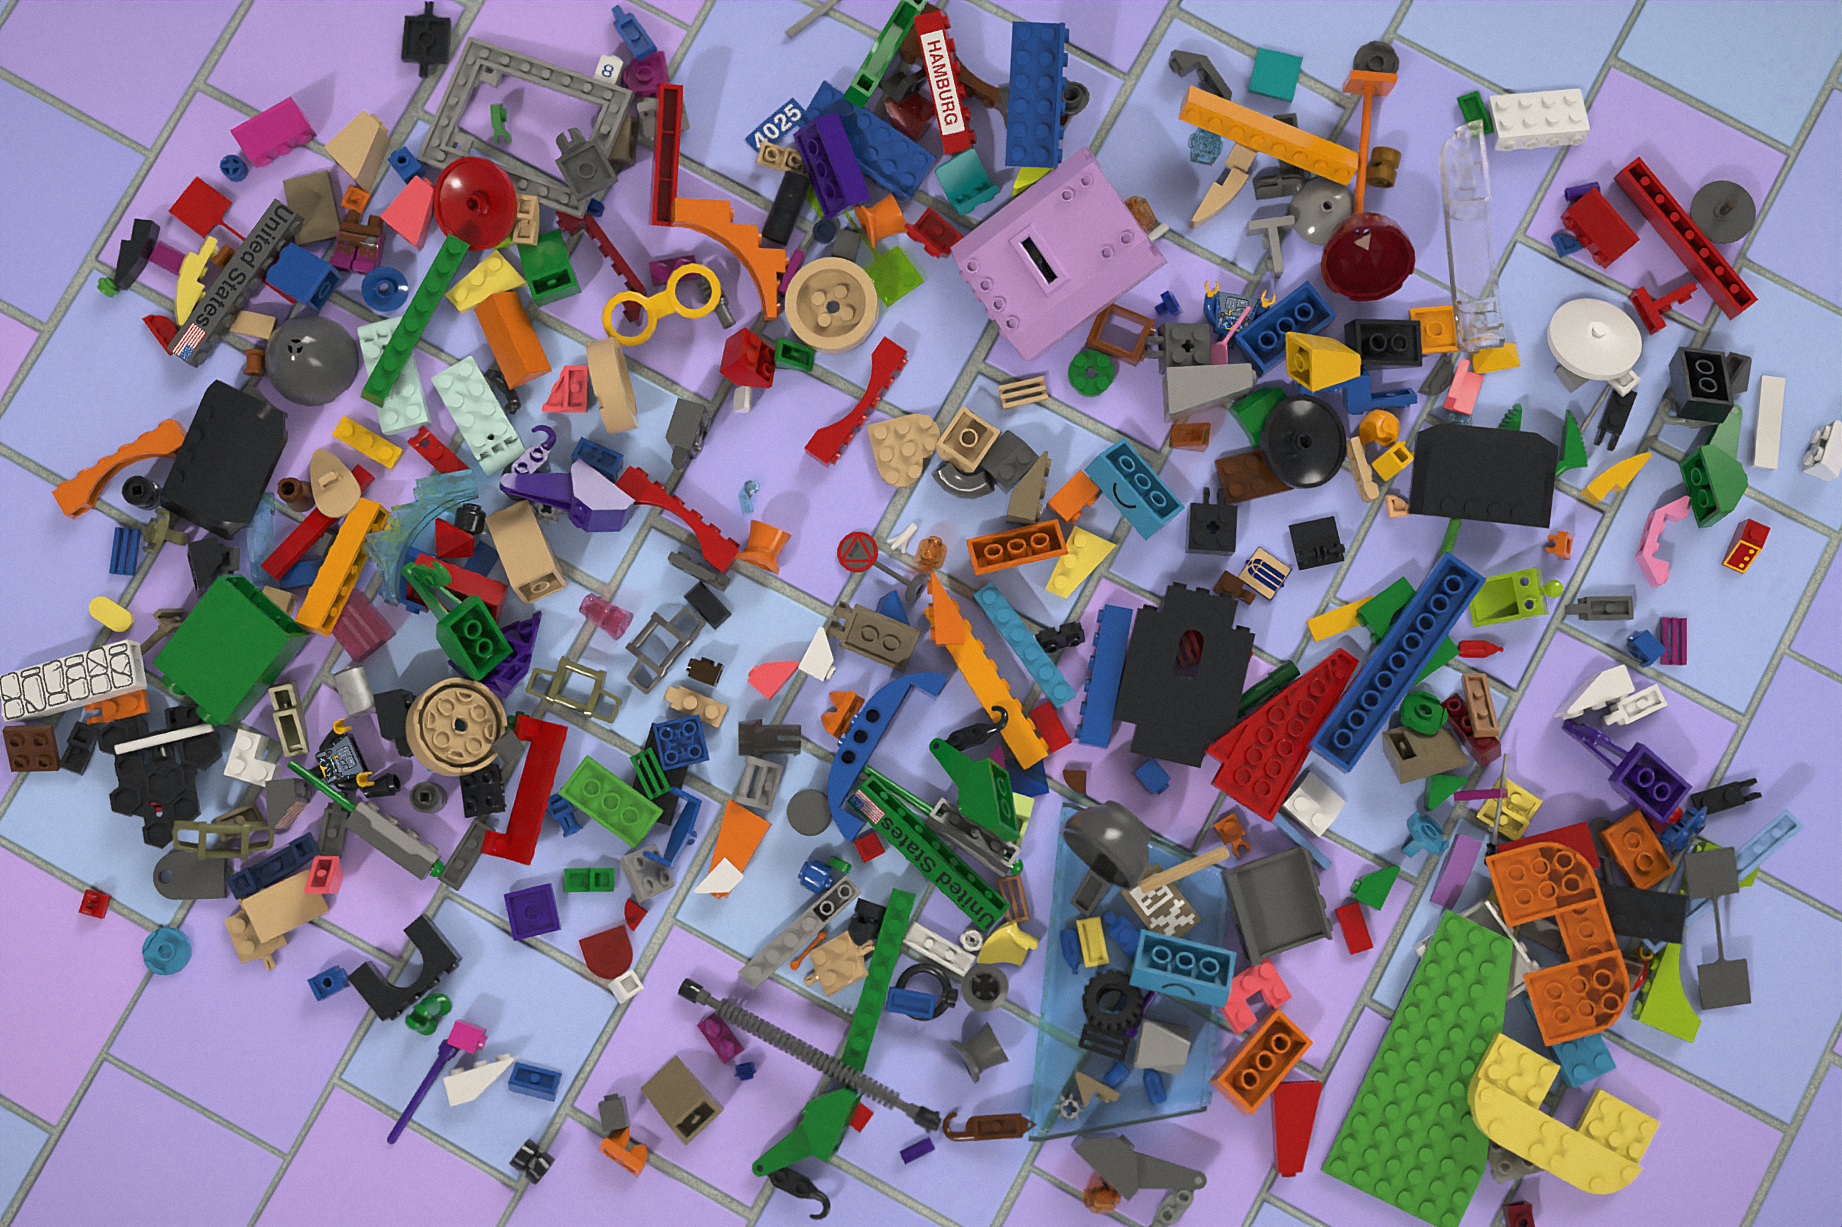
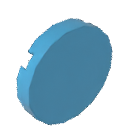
M173 927L155 930L145 939L142 946L143 961L156 974L173 975L181 971L191 958L192 946L190 940L181 930Z

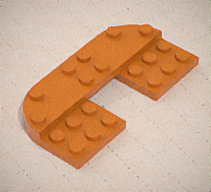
M1553 842L1533 843L1485 857L1507 928L1555 915L1570 962L1522 974L1545 1046L1592 1035L1613 1025L1620 1018L1628 1003L1630 982L1596 876L1589 863L1573 849Z

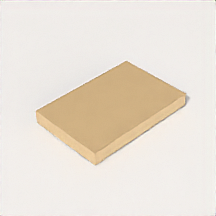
M309 868L241 901L262 944L330 912L322 894H305L304 892L310 873Z

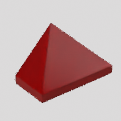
M439 517L435 519L434 540L436 557L471 558L474 555L475 537Z

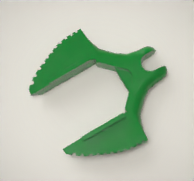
M1521 404L1513 405V409H1509L1508 413H1505V418H1502L1497 429L1520 431L1522 418ZM1566 409L1560 461L1556 465L1555 480L1567 470L1588 467L1585 443L1582 441L1583 437H1581L1582 434L1579 432L1578 422H1575V416L1573 417V413Z

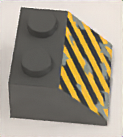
M286 778L265 781L268 828L288 829L306 808L312 795L311 785L306 780Z

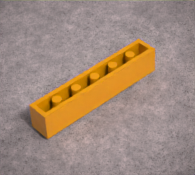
M360 497L356 508L348 514L343 525L340 527L339 533L330 547L312 587L308 590L302 607L297 612L295 622L305 630L326 637L330 636L390 515V512L380 503Z

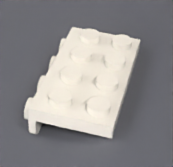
M1580 89L1489 96L1488 106L1496 136L1494 144L1496 151L1556 147L1561 145L1575 146L1584 143L1590 132Z

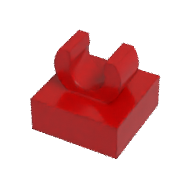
M86 889L78 913L105 919L112 896Z

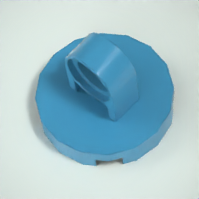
M1415 812L1407 819V827L1412 837L1403 845L1401 850L1409 858L1416 855L1422 848L1433 855H1440L1449 848L1448 839L1444 841L1441 836L1444 833L1443 829L1430 816L1425 814L1421 817L1420 812Z

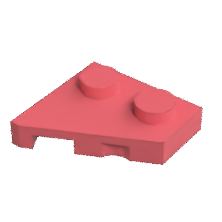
M564 365L559 375V380L551 389L552 393L546 404L542 406V412L588 413L589 367Z

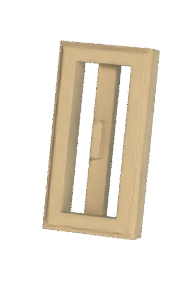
M1043 376L998 386L1003 410L1048 400ZM1035 384L1040 385L1038 387L1004 394V391L1031 386ZM1036 392L1042 393L1039 396L1006 403V399Z

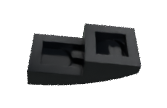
M76 721L66 741L69 745L58 766L61 769L83 776L97 742V733L100 729Z

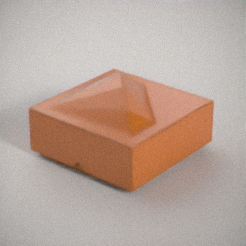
M349 184L340 206L362 214L371 194Z

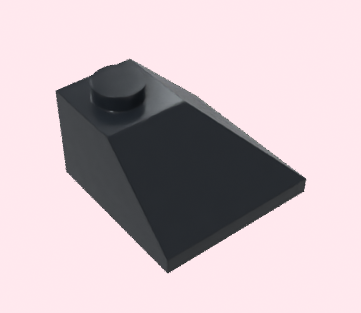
M217 537L187 543V558L197 598L203 597L222 564V558L226 557L223 543L218 544Z

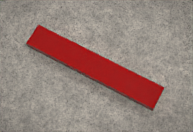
M359 464L350 471L360 485L361 494L376 479ZM316 507L260 566L279 581L338 518H330L322 514L318 507Z

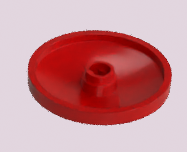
M464 157L450 163L440 174L434 188L433 209L436 221L446 237L448 234H451L470 245L468 250L481 251L496 247L508 237L516 221L517 197L510 178L499 165L482 157Z

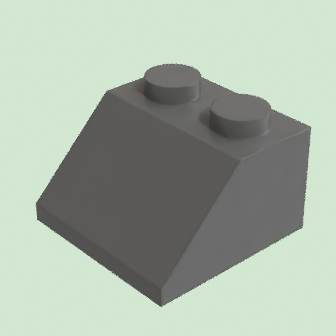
M1007 430L997 439L979 464V467L989 475L991 480L1006 495L1022 480L1040 457L1025 441Z

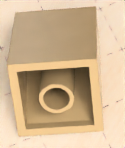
M363 110L323 148L362 190L368 193L371 190L391 140L386 135L389 131L374 113L369 115Z

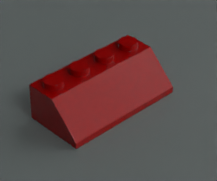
M419 553L414 562L416 565L424 564L432 569L436 568L432 565L433 561L443 565L450 573L452 581L449 585H443L442 587L461 602L471 594L479 596L498 625L507 600L508 585L481 576L476 572L462 569L455 564L438 560L433 556ZM407 581L406 600L425 606L430 610L414 587ZM438 600V602L445 608V610L448 613H450V611Z

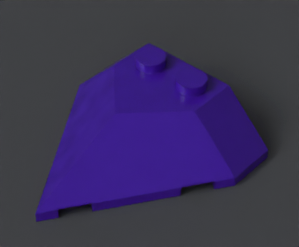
M541 611L532 614L533 617L530 620H525L521 623L518 620L500 629L513 652L481 680L477 681L488 687L495 695L506 699L527 675L542 617ZM451 659L447 661L464 679L474 681Z

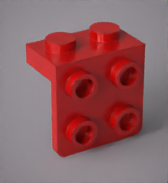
M931 207L927 208L915 224L906 223L904 226L908 230L906 234L912 240L923 243L925 245L923 249L929 255L938 259L940 257L948 258L952 253L951 247L964 238L960 232Z

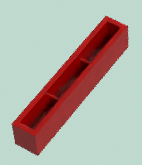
M657 84L649 225L673 227L671 226V203L674 198H677L683 85Z

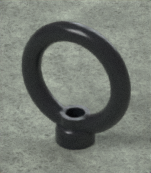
M928 963L915 964L908 967L898 978L896 987L905 989L908 980L918 973H929L939 980L942 986L940 1003L935 1007L933 1019L941 1016L948 1007L955 1008L958 989L952 988L948 976L937 966ZM907 1015L908 1017H910V1018H912V1019H914V1020H918V1021H930V1020H931V1019H926V1018H921V1017H915V1016Z

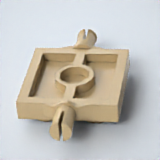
M248 897L238 899L242 910L236 915L224 919L241 964L254 959H262L266 971L277 968L271 954L289 944L285 934L262 944L241 902Z
M845 931L809 952V956L814 966V973L803 979L805 985L810 987L819 981L825 996L830 997L869 974L864 964V955L875 950V946H872L874 945L873 942L869 940L859 946L855 942L852 932Z

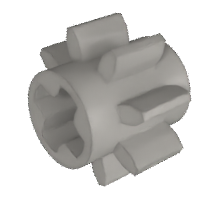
M539 503V506H534V509L539 511L536 518L540 520L544 517L547 525H549L550 520L559 522L557 517L559 514H564L563 510L551 507L553 512L548 514L546 510L548 505Z
M1072 1092L1069 1093L1067 1098L1059 1095L1061 1099L1060 1104H1054L1055 1108L1060 1109L1056 1116L1058 1118L1065 1116L1067 1124L1070 1122V1118H1075L1079 1121L1078 1112H1084V1108L1078 1106L1082 1099L1079 1097L1074 1100ZM1068 1102H1071L1076 1107L1075 1110L1070 1111V1114H1067L1063 1106L1068 1105Z

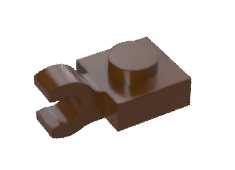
M1227 570L1223 572L1212 590L1218 595L1219 592L1232 594L1233 600L1237 597L1249 606L1256 597L1252 592L1242 588L1245 581Z

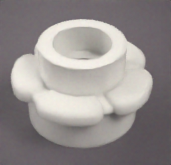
M975 928L966 929V932L962 933L960 937L963 948L967 951H977L983 945L984 936L981 931H977ZM971 937L975 939L974 942L970 941Z

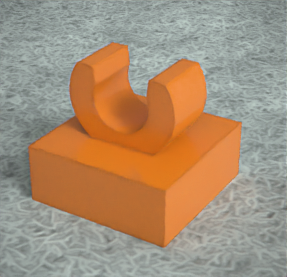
M1558 531L1557 536L1553 534L1548 535L1547 538L1550 541H1556V545L1552 548L1546 547L1545 550L1550 554H1555L1560 559L1570 560L1574 537L1565 531Z

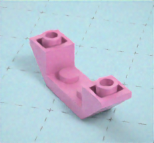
M1684 496L1648 514L1635 558L1650 587L1662 586L1663 583L1667 582L1670 575L1668 570L1670 563L1652 557L1658 550L1659 543L1656 542L1658 535L1663 532L1666 521L1663 519L1676 523L1686 518L1690 511V505H1688L1690 497Z

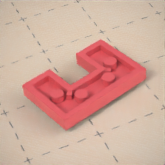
M1268 957L1261 959L1262 964L1254 967L1250 965L1233 977L1231 992L1225 1008L1219 1007L1235 1035L1240 1034L1257 1022L1245 1001L1251 995L1259 991L1270 1010L1276 1009L1292 997Z

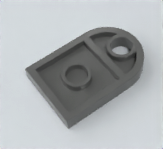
M174 852L161 858L155 866L153 872L154 886L167 899L227 898V858H205V861H198V852ZM165 870H169L172 874V879L168 883H164L161 879V874Z

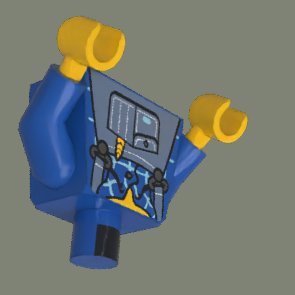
M1206 280L1204 287L1207 293L1204 298L1203 312L1208 324L1213 327V333L1223 335L1222 341L1246 307H1251L1247 316L1227 342V348L1234 349L1236 345L1234 336L1270 309L1269 305L1274 303L1276 294L1274 293L1271 300H1267L1264 297L1267 290H1264L1261 297L1262 303H1260V299L1219 291L1217 280L1215 281V287L1209 289V282Z

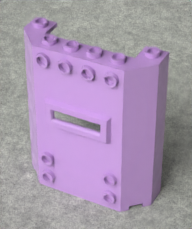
M1086 146L1082 147L1057 166V168L1053 169L951 247L952 257L961 269L959 271L960 276L966 283L970 282L974 288L972 293L979 302L983 301L987 307L985 309L987 316L992 321L996 320L1000 326L998 328L1000 335L1005 340L1009 339L1023 360L1035 361L1168 263L1156 244L1146 235L1101 170L1102 166ZM1028 237L1031 238L1057 276L1051 283H1048L1021 242Z

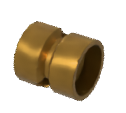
M1374 147L1370 157L1371 165L1366 173V182L1378 188L1394 187L1397 176L1396 169L1399 168L1402 154L1390 147Z

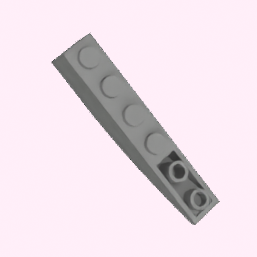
M845 875L738 973L755 990L862 892Z

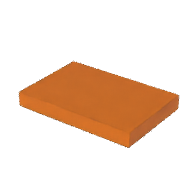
M1639 809L1632 810L1598 833L1632 888L1647 890L1676 870Z

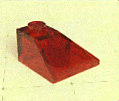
M919 93L914 94L899 104L890 96L884 102L891 125L916 143L924 137L936 120L934 104Z

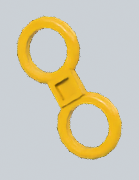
M691 263L682 265L673 271L667 281L666 290L649 298L633 291L617 293L608 300L603 308L602 324L604 331L609 337L616 336L620 345L632 347L641 345L650 339L656 330L657 320L675 312L685 318L697 319L705 317L713 312L720 302L721 286L719 279L706 266ZM686 274H701L711 284V298L702 308L688 309L681 305L676 298V284ZM629 300L641 304L647 311L648 316L647 326L644 331L633 337H626L617 333L611 321L612 312L615 307L621 302Z

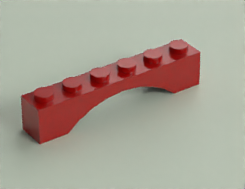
M886 336L883 337L871 354V378L859 404L840 421L817 429L804 447L805 453L829 468L831 463L835 465L842 455L840 453L844 445L849 446L855 437L853 433L858 426L862 427L869 417L866 414L871 408L875 409L882 399L880 395L884 389L889 390L895 381L893 377L897 371L902 372L909 360H907L908 352Z
M629 466L614 485L634 499V505L659 507L672 512L684 520L696 534L704 559L719 572L726 574L736 562V554L741 553L738 549L740 545L730 537L727 540L720 535L722 531L714 524H705L702 521L703 516L696 510L692 509L689 511L683 507L685 502L674 494L673 497H670L665 493L667 488L657 480L654 483L648 480L649 474L640 467L634 469L632 466Z

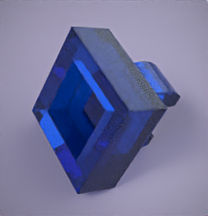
M1168 290L1160 295L1163 302L1154 307L1161 317L1169 312L1175 317L1183 313L1174 294Z

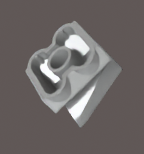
M1142 1018L1133 1066L1140 1069L1154 1068L1156 1071L1181 1076L1183 1066L1187 1062L1190 1041L1188 1040L1189 1027Z

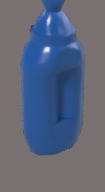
M1076 928L1063 930L1060 933L1063 957L1073 970L1072 973L1077 975V968L1082 955L1079 935Z
M1145 1068L1143 1070V1082L1149 1101L1152 1105L1167 1101V1093L1159 1071L1154 1070V1068Z

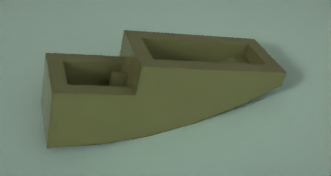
M296 680L272 684L268 688L274 708L272 714L285 758L309 753L306 723Z

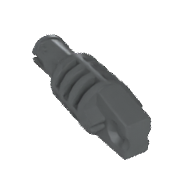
M698 274L701 281L698 287L706 303H708L712 294L711 284L707 278ZM721 287L720 302L713 312L716 313L720 320L722 328L728 329L734 326L736 321L728 308L729 301Z

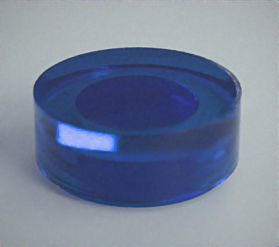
M591 198L586 213L595 217H602L605 206L598 200Z

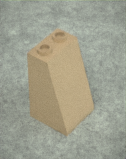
M528 499L515 502L511 507L495 511L491 516L485 518L511 587L525 605L568 587L540 520L536 518L537 513Z

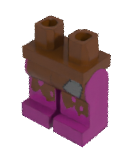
M348 211L345 222L340 221L339 223L340 229L337 234L336 246L333 256L330 257L329 264L337 271L357 273L364 276L372 269L380 267L384 241L386 239V233L383 231V220L380 216L369 215L366 226L361 225L363 216L361 213Z

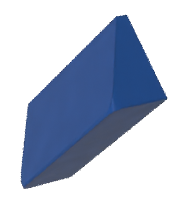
M515 1062L508 1082V1090L555 1102L562 1073Z

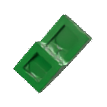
M614 868L564 869V892H614Z

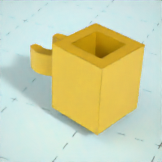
M1398 441L1371 463L1385 482L1415 459L1413 457L1414 451L1409 452L1405 448V441Z

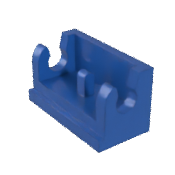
M583 437L580 438L571 455L572 465L581 458L613 484L618 479L617 473L619 469L623 468L624 455Z

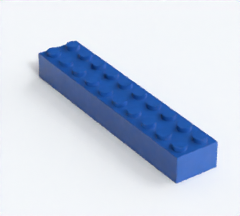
M1448 551L1441 555L1308 741L1306 747L1342 773H1350L1487 579Z

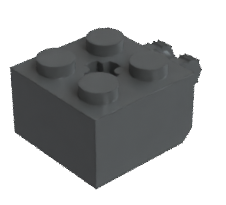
M1165 322L1157 328L1158 336L1144 337V344L1158 345V350H1148L1144 354L1146 359L1159 360V374L1163 375L1167 367L1211 365L1209 324Z
M682 398L677 399L665 436L673 450L671 464L677 470L685 468L689 457L696 459L697 453H702L705 440H702L704 432L709 431L712 418H709L710 415L705 405Z

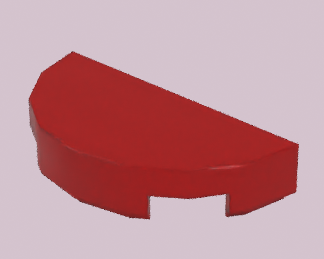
M149 315L142 318L168 355L172 356L173 353L167 347L179 331L177 325L166 316Z

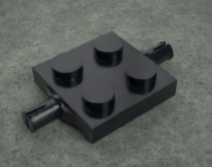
M432 1L424 2V14L417 16L405 15L401 60L406 63L419 64L418 77L428 78L429 65H448L452 20L433 15L434 2Z

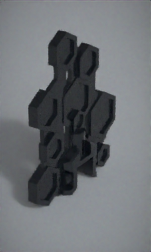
M191 703L187 707L166 708L164 710L166 729L149 733L148 722L137 715L136 717L128 718L122 724L111 721L97 733L99 751L115 757L114 766L119 786L109 794L111 811L128 817L135 815L144 818L145 825L142 827L144 844L163 849L173 840L175 821H194L201 815L194 777L198 774L197 769L206 771L223 756L220 734L212 731L142 748V750L149 752L151 770L147 773L144 757L139 756L137 750L116 754L115 745L203 724L201 723L203 719L196 713V708L199 706L197 704ZM177 744L181 765L176 764L174 747ZM150 802L161 804L163 814L160 817L157 816L156 807L151 806Z

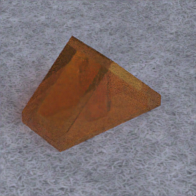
M1211 423L1171 425L1169 447L1204 453L1209 444Z

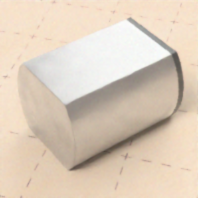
M363 665L346 666L345 669L334 674V681L348 720L376 711L373 692Z

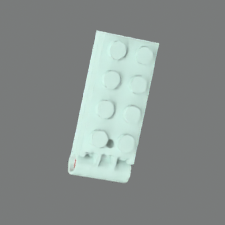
M403 315L357 328L368 377H370ZM414 352L383 408L376 405L382 433L386 436L420 428L422 425L432 424Z
M472 356L463 359L431 378L487 477L516 461L527 451Z

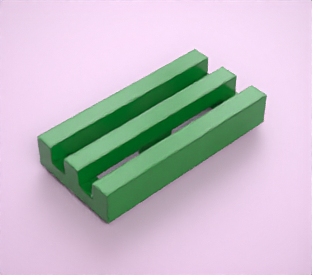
M652 747L629 757L649 800H653L671 790ZM647 755H650L651 760L665 787L662 790L660 789L658 782L645 757ZM638 759H641L648 773V776L656 790V793L654 794L652 793L648 785V782L640 768V765L637 761Z

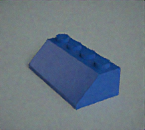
M1307 280L1234 337L1246 362L1251 363L1252 369L1255 370L1259 378H1262L1286 359V332L1317 336L1334 322L1337 315Z

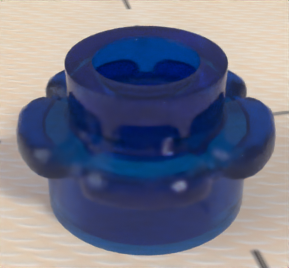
M754 1062L736 1065L734 1076L739 1077L740 1081L754 1078L753 1074L757 1072Z

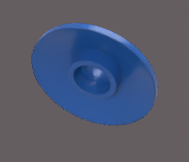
M380 266L369 271L361 285V292L365 302L371 308L381 312H390L401 307L406 301L409 291L404 275L397 269L389 266ZM385 283L388 285L387 290H380V285Z

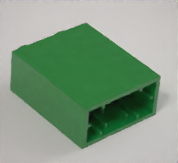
M242 574L219 575L152 664L164 673L161 681L166 688L181 696L189 695L199 704L196 708L198 716L213 726H220L245 720L311 634L297 624L294 619Z

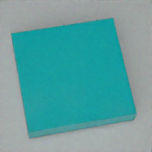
M1258 47L1247 93L1292 103L1303 57Z

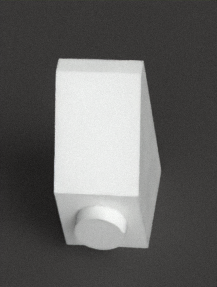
M819 626L798 669L824 683L826 678L829 680L832 678L836 667L833 666L835 661L825 630Z

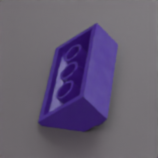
M838 113L816 117L793 134L826 221L852 211L854 207L863 205L871 200L869 190L864 182L860 167L857 164L852 146L849 143L844 125Z

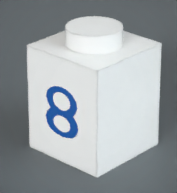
M601 55L593 78L620 87L623 81L622 73L626 69L624 62L615 55H609V57Z

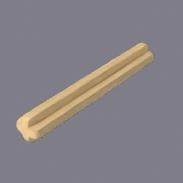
M1226 846L1218 847L1143 879L1139 882V886L1143 893H1148L1229 858V852Z

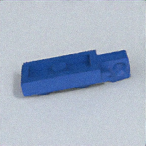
M619 4L611 8L616 19L613 22L615 30L638 63L658 51L633 13L625 14Z
M1110 910L1106 911L1102 917L1110 925L1106 928L1109 933L1108 935L1133 962L1140 933L1122 915L1117 919Z

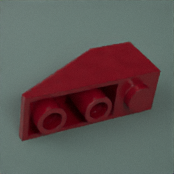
M1455 693L1439 704L1443 710L1446 708L1448 712L1447 722L1468 753L1481 768L1502 756L1501 743L1495 736L1474 737L1467 704L1458 693Z

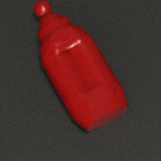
M1462 640L1458 642V650L1460 651L1458 656L1462 658H1487L1498 651L1503 652L1504 648L1502 646L1498 647L1486 640Z

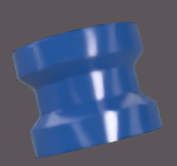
M233 154L226 155L220 161L221 172L232 182H240L246 178L248 167L238 156Z

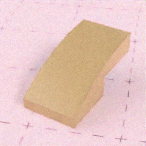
M516 194L517 216L512 242L537 246L540 221L539 197Z
M238 310L230 332L250 338L256 337L269 340L277 327L278 319L264 314Z

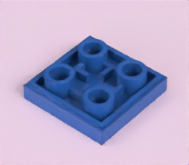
M700 714L653 724L663 771L710 760Z

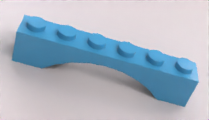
M991 581L973 594L972 599L1021 660L1053 708L1058 710L1073 699L1077 694L995 584Z

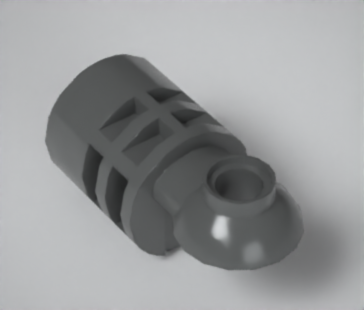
M1075 81L1067 82L1066 92L1062 91L1061 101H1065V115L1068 116L1077 115L1086 108L1090 100L1088 89L1083 84ZM1009 83L998 85L1006 129Z

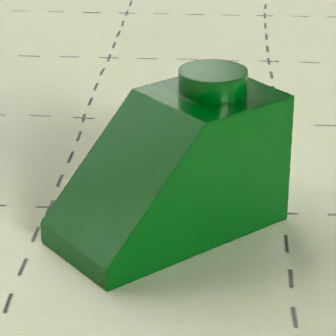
M1389 866L1362 875L1359 879L1355 878L1350 887L1352 892L1350 898L1374 910L1381 911L1401 867Z

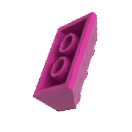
M292 97L283 100L230 130L245 155L256 168L269 165L273 159L289 154L293 148L300 144L309 143L317 135L305 113Z

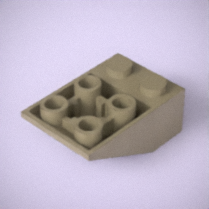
M1044 451L1011 492L1006 517L1007 523L1028 526L1034 524V522H1039L1043 504H1038L1039 499H1044L1047 482L1043 481V477H1048L1052 459L1047 458L1049 451Z
M1406 726L1382 732L1383 752L1400 784L1469 764L1468 759L1450 729H1441L1434 736H1427L1425 733Z
M677 1055L640 1088L670 1129L685 1145L724 1110L723 1106Z

